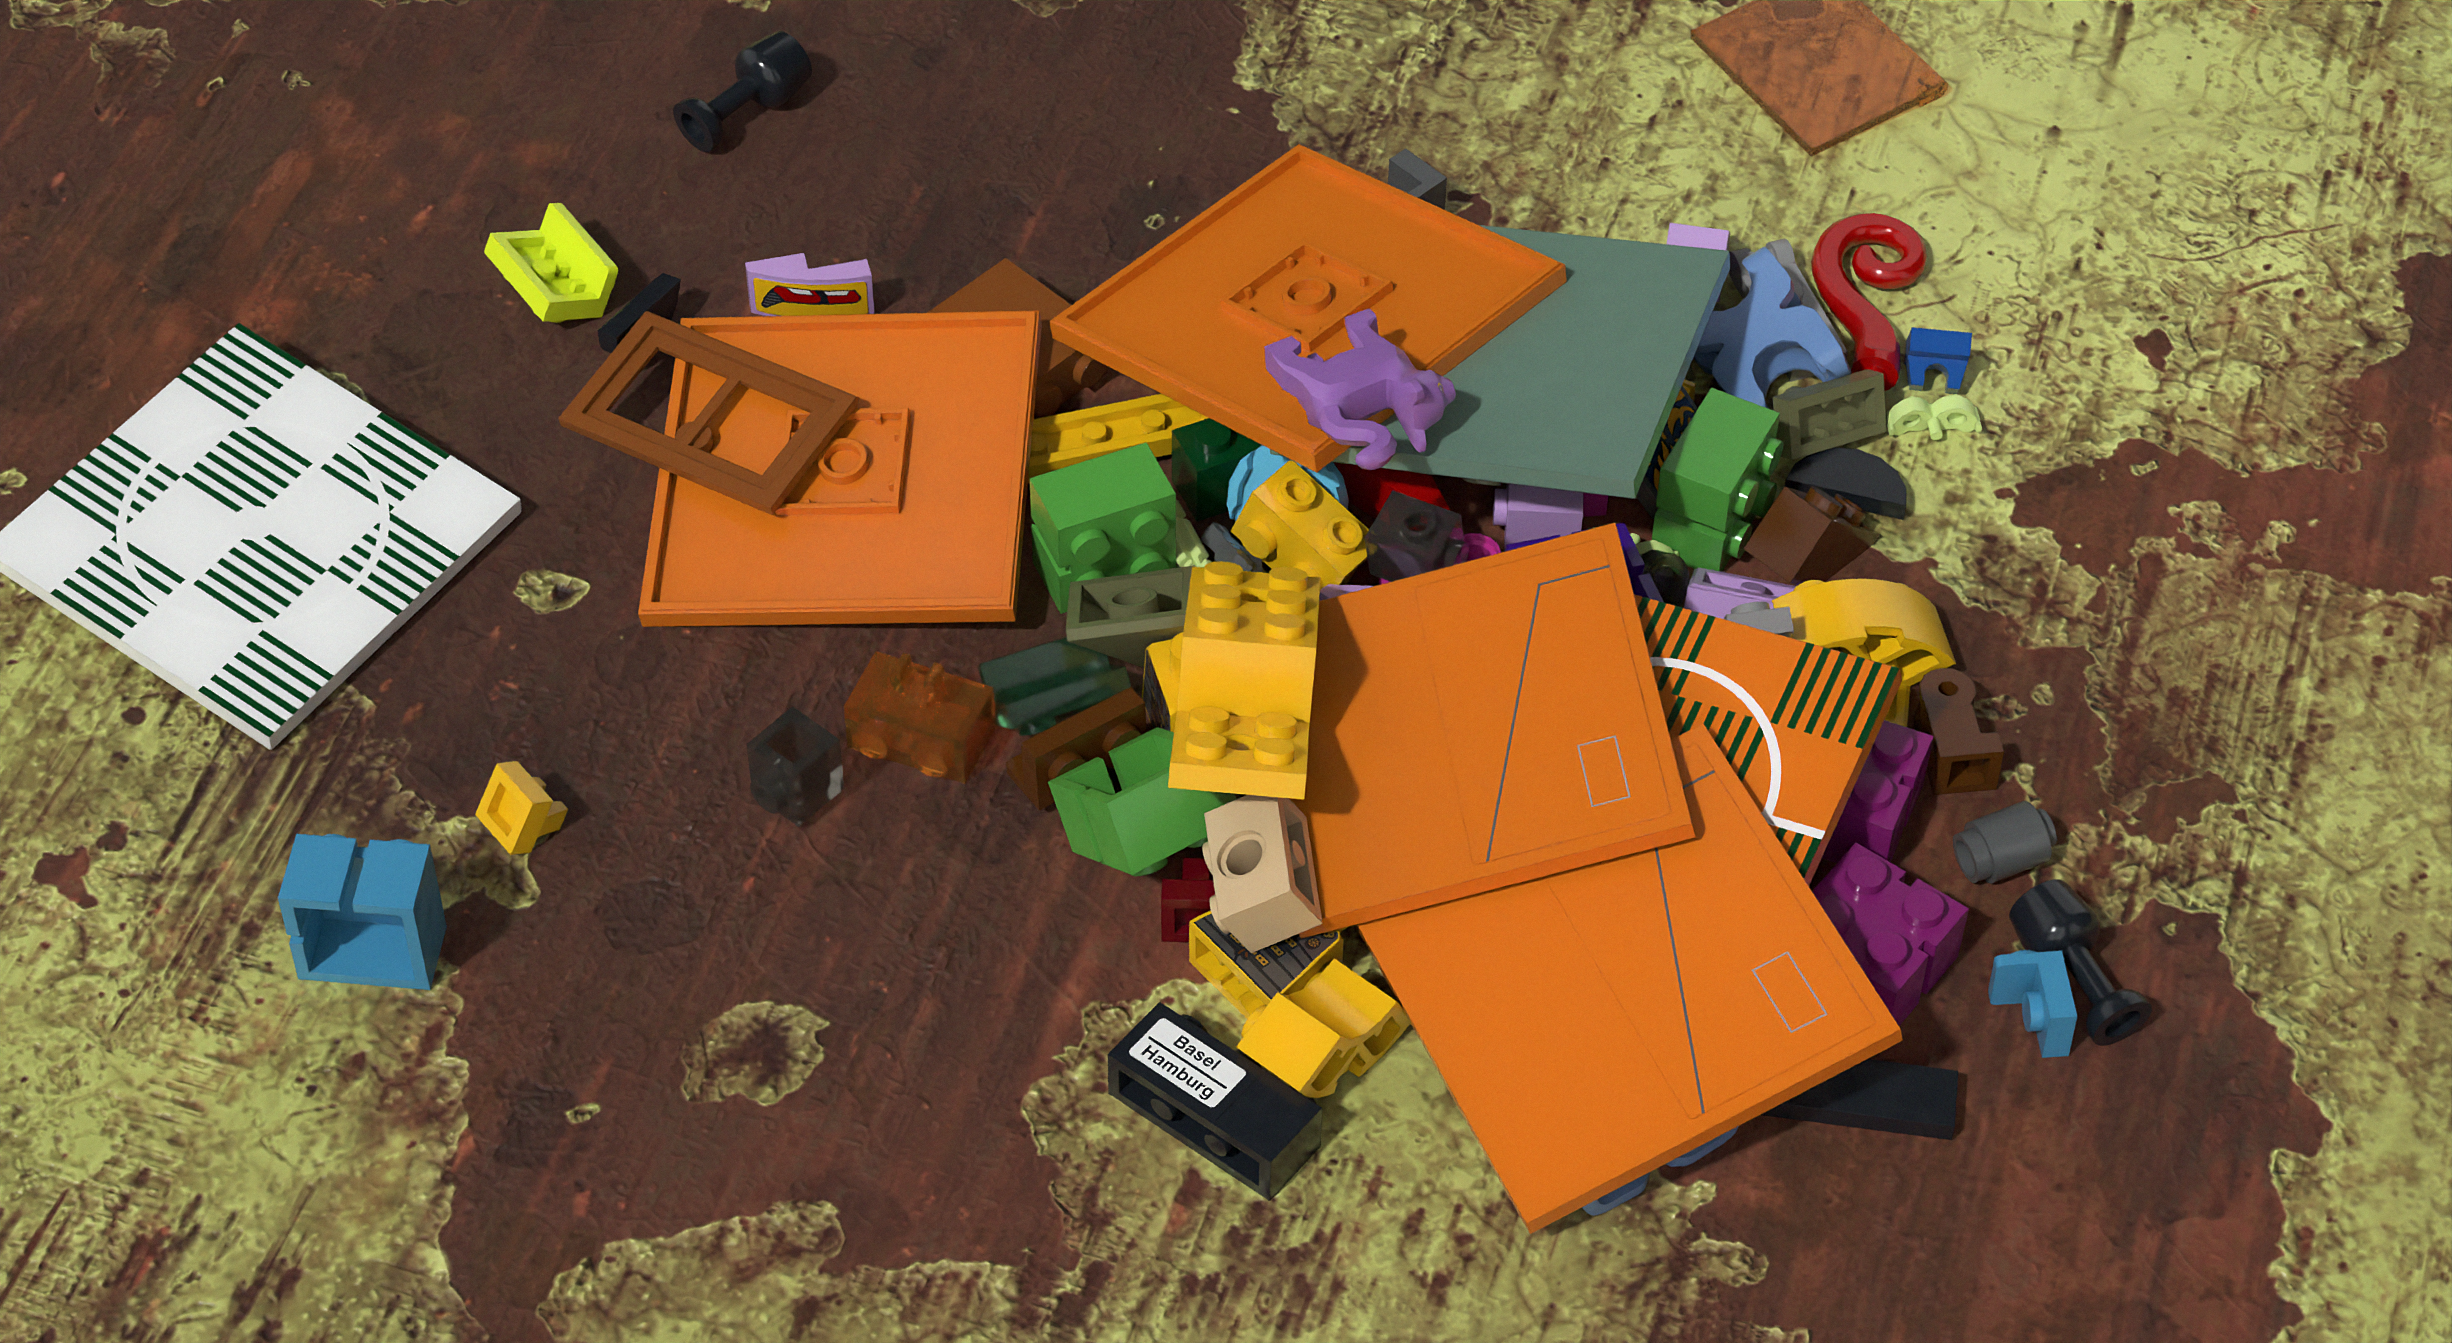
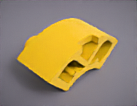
M1843 579L1829 582L1809 580L1796 586L1792 592L1772 600L1774 609L1790 607L1794 629L1790 638L1900 668L1901 684L1912 686L1920 682L1924 675L1931 670L1948 668L1956 664L1936 607L1925 596L1905 584L1877 579Z
M1334 958L1323 971H1318L1313 975L1302 990L1289 995L1277 992L1268 1005H1261L1256 1008L1246 1020L1241 1032L1242 1039L1236 1047L1304 1096L1321 1098L1335 1092L1338 1083L1336 1081L1348 1070L1357 1077L1368 1071L1392 1047L1411 1023L1395 999Z

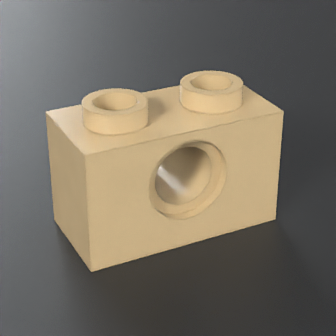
M1246 795L1204 813L1208 842L1203 844L1202 851L1206 865L1213 875L1215 895L1210 897V909L1217 926L1223 933L1228 934L1231 932L1250 953H1253L1323 924L1307 818L1289 798Z

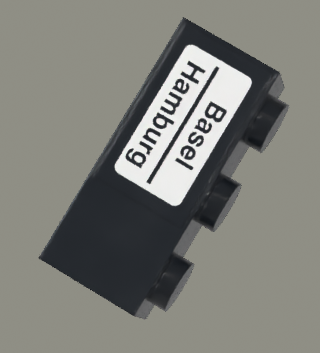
M1161 1002L1108 1053V1094L1268 1201L1284 1187L1321 1147L1322 1107L1317 1105L1313 1097L1304 1096L1290 1085H1286L1262 1069L1259 1063L1239 1049L1233 1050L1210 1035L1206 1028L1192 1016L1179 1015Z

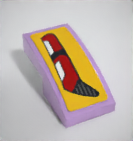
M804 253L745 263L751 313L762 316L874 314L872 275L867 259L808 269Z

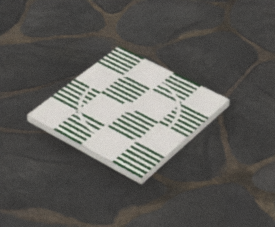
M238 323L0 531V572L269 750H272L521 513V499Z

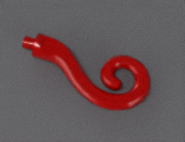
M1877 213L1856 214L1839 219L1822 233L1812 254V275L1820 296L1855 342L1851 374L1866 369L1883 373L1884 391H1887L1896 385L1899 378L1901 357L1898 336L1892 324L1847 278L1842 266L1843 258L1851 248L1861 245L1852 257V266L1856 277L1876 288L1895 289L1913 284L1922 275L1927 262L1926 245L1922 236L1912 226L1899 219ZM1876 243L1888 246L1898 252L1901 259L1893 263L1882 262L1877 259L1875 251L1869 245L1861 244Z

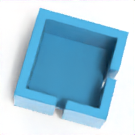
M296 834L278 901L286 933L291 935L289 945L298 979L430 990L447 927L430 844L413 843L402 839L391 841L370 840L367 848L358 847L356 838H347L338 834L323 836Z

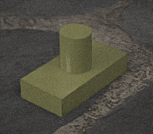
M1866 369L1805 388L1792 386L1783 394L1773 397V410L1780 413L1776 439L1784 443L1781 454L1783 458L1794 460L1887 432L1883 373Z

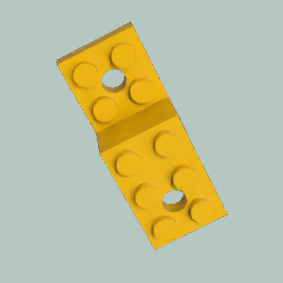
M1223 561L1210 562L1205 567L1192 566L1182 638L1177 713L1170 758L1168 788L1304 800L1321 577H1309L1305 571L1292 567L1274 568L1269 573L1243 571L1240 565Z

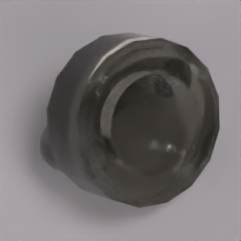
M1649 550L1643 553L1641 557L1645 566L1642 575L1650 573L1664 603L1679 607L1687 594L1690 580L1688 567L1684 560L1674 553L1662 550Z

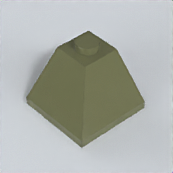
M1192 566L1070 582L1066 620L1067 641L1144 667L1146 647L1152 643L1173 639L1174 636L1184 630Z

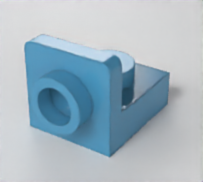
M2020 950L2011 954L1996 956L1993 961L1988 987L1990 1003L1992 1005L2022 1003L2025 1029L2027 1032L2036 1031L2042 1058L2069 1056L2077 1021V1012L2062 951L2036 952Z

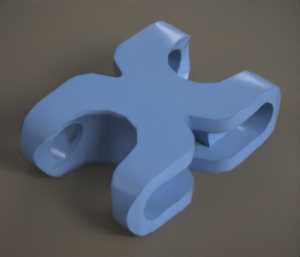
M1766 247L1760 248L1743 259L1742 264L1747 269L1752 281L1748 295L1733 308L1725 311H1712L1693 357L1704 372L1714 376L1723 392L1768 408L1765 400L1768 387L1781 374L1792 370L1810 371L1822 382L1851 374V369L1842 348L1834 335L1813 308L1802 305L1799 297L1794 292V285L1789 274Z

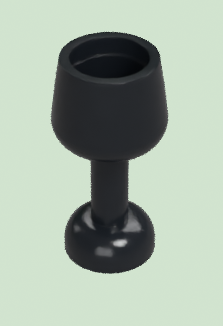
M776 31L744 47L735 59L737 82L708 103L702 99L690 97L681 100L674 106L673 115L675 122L690 144L702 152H710L717 147L722 139L723 126L721 121L751 99L761 106L776 108L785 104L812 75V65L807 53L794 37L784 31Z
M2054 879L2043 882L2028 890L2014 903L2009 912V919L2023 949L2036 952L2062 951L2065 966H2067L2093 1004L2087 1015L2086 1028L2096 1045L2106 1046L2119 1042L2137 1031L2148 1020L2152 1012V1006L2146 997L2133 989L2115 990L2089 952L2097 942L2100 934L2098 916L2065 881Z

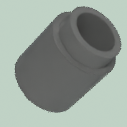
M2021 801L1967 822L1964 831L1953 836V849L1962 872L1970 882L1977 883L1985 879L1987 883L1992 884L2049 862L2052 855L2051 846L2056 844L2057 835L2053 822L2045 810L2042 808L2036 810L2028 801Z

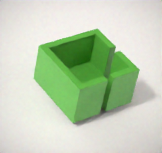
M1711 387L1660 468L1656 506L1659 509L1654 517L1652 540L1669 546L1673 551H1678V563L1693 569L1700 567L1722 572L1731 556L1738 559L1741 558L1745 552L1744 547L1752 534L1753 525L1751 523L1756 516L1765 517L1776 495L1777 483L1771 482L1770 477L1779 463L1784 446L1783 441L1776 439L1779 412Z
M1147 442L1030 478L1031 517L1035 523L1031 525L1033 564L1060 614L1067 612L1070 582L1176 568V493Z
M1159 727L1108 751L1122 791L1116 794L1104 760L1099 757L1048 781L1072 852L1132 876H1143L1160 870L1168 863L1167 857L1186 847L1195 848L1203 846L1205 842H1208L1204 813L1237 799L1234 793L1168 788L1174 732Z

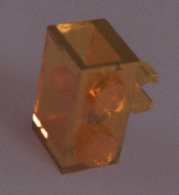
M875 651L844 705L848 748L858 750L871 758H884L916 768L928 776L944 777L966 784L996 729L994 687L946 673L940 663L934 662L931 668L911 662L910 654L904 652L900 658Z

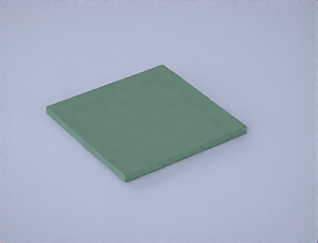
M1479 225L1565 264L1567 282L1443 376L1452 381L1456 397L1454 401L1445 407L1442 419L1425 430L1427 445L1424 452L1419 453L1413 447L1395 413L1382 422L1381 425L1387 427L1395 438L1397 446L1391 460L1381 468L1636 498L1730 270L1729 251ZM1351 446L1331 462L1357 465L1356 455L1367 446ZM1270 449V454L1283 456Z

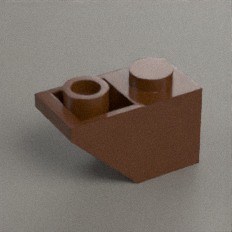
M1784 486L1747 542L1744 550L1791 584L1799 585L1809 580L1826 582L1870 548L1880 534L1862 522L1867 513L1849 499L1839 494L1831 497L1811 486L1807 493Z

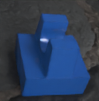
M1912 327L1906 340L1904 364L1907 368L1909 390L1921 391L1926 371L1937 369L1943 372L1946 377L1945 393L1958 394L1970 358L1972 333Z

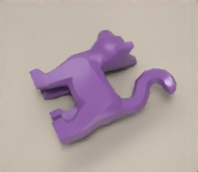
M1369 308L1344 317L1348 338L1354 349L1339 353L1326 361L1317 353L1310 354L1307 358L1299 357L1301 343L1292 336L1264 346L1266 370L1283 390L1297 398L1300 405L1306 411L1310 425L1323 430L1329 438L1338 444L1367 446L1355 458L1356 464L1362 469L1374 470L1383 467L1391 460L1397 446L1395 438L1387 427L1366 419L1385 409L1394 410L1413 447L1420 453L1426 450L1425 430L1442 419L1445 407L1454 401L1456 397L1454 385L1450 379L1432 370H1417L1402 349L1379 336L1377 317Z

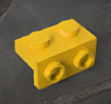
M1294 461L1285 463L1251 493L1231 529V532L1241 540L1245 549L1254 557L1260 558L1271 569L1292 567L1305 571L1309 577H1321L1320 590L1328 584L1347 585L1355 570L1371 557L1381 544L1380 539Z

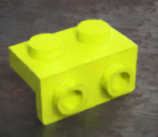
M550 203L548 205L540 230L490 233L484 253L503 274L504 278L510 282L543 322L558 323L565 320L602 317L618 274V268L562 203Z

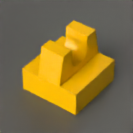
M518 761L496 764L475 813L476 817L510 855L532 852L539 836L560 830L568 808L562 801L553 802L545 792L547 785L540 777H531Z

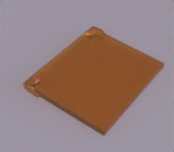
M1754 0L1691 30L1690 39L1811 157L1916 105L1922 107L1937 100L1945 94L1948 88V83L1860 0Z

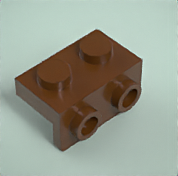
M1129 687L1021 743L1022 753L1006 762L1008 776L1040 811L1055 803L1048 781L1096 757L1104 760L1108 774L1115 772L1108 751L1147 732L1144 700L1132 687Z

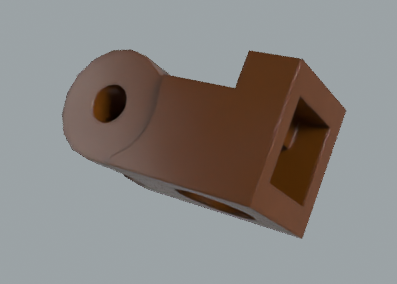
M1939 668L1931 670L1924 675L1919 686L1920 702L1914 714L1915 730L1934 736L1927 766V774L1933 795L1997 790L2004 755L1999 733L1981 734L1973 709L1976 686L1965 673L1952 668Z

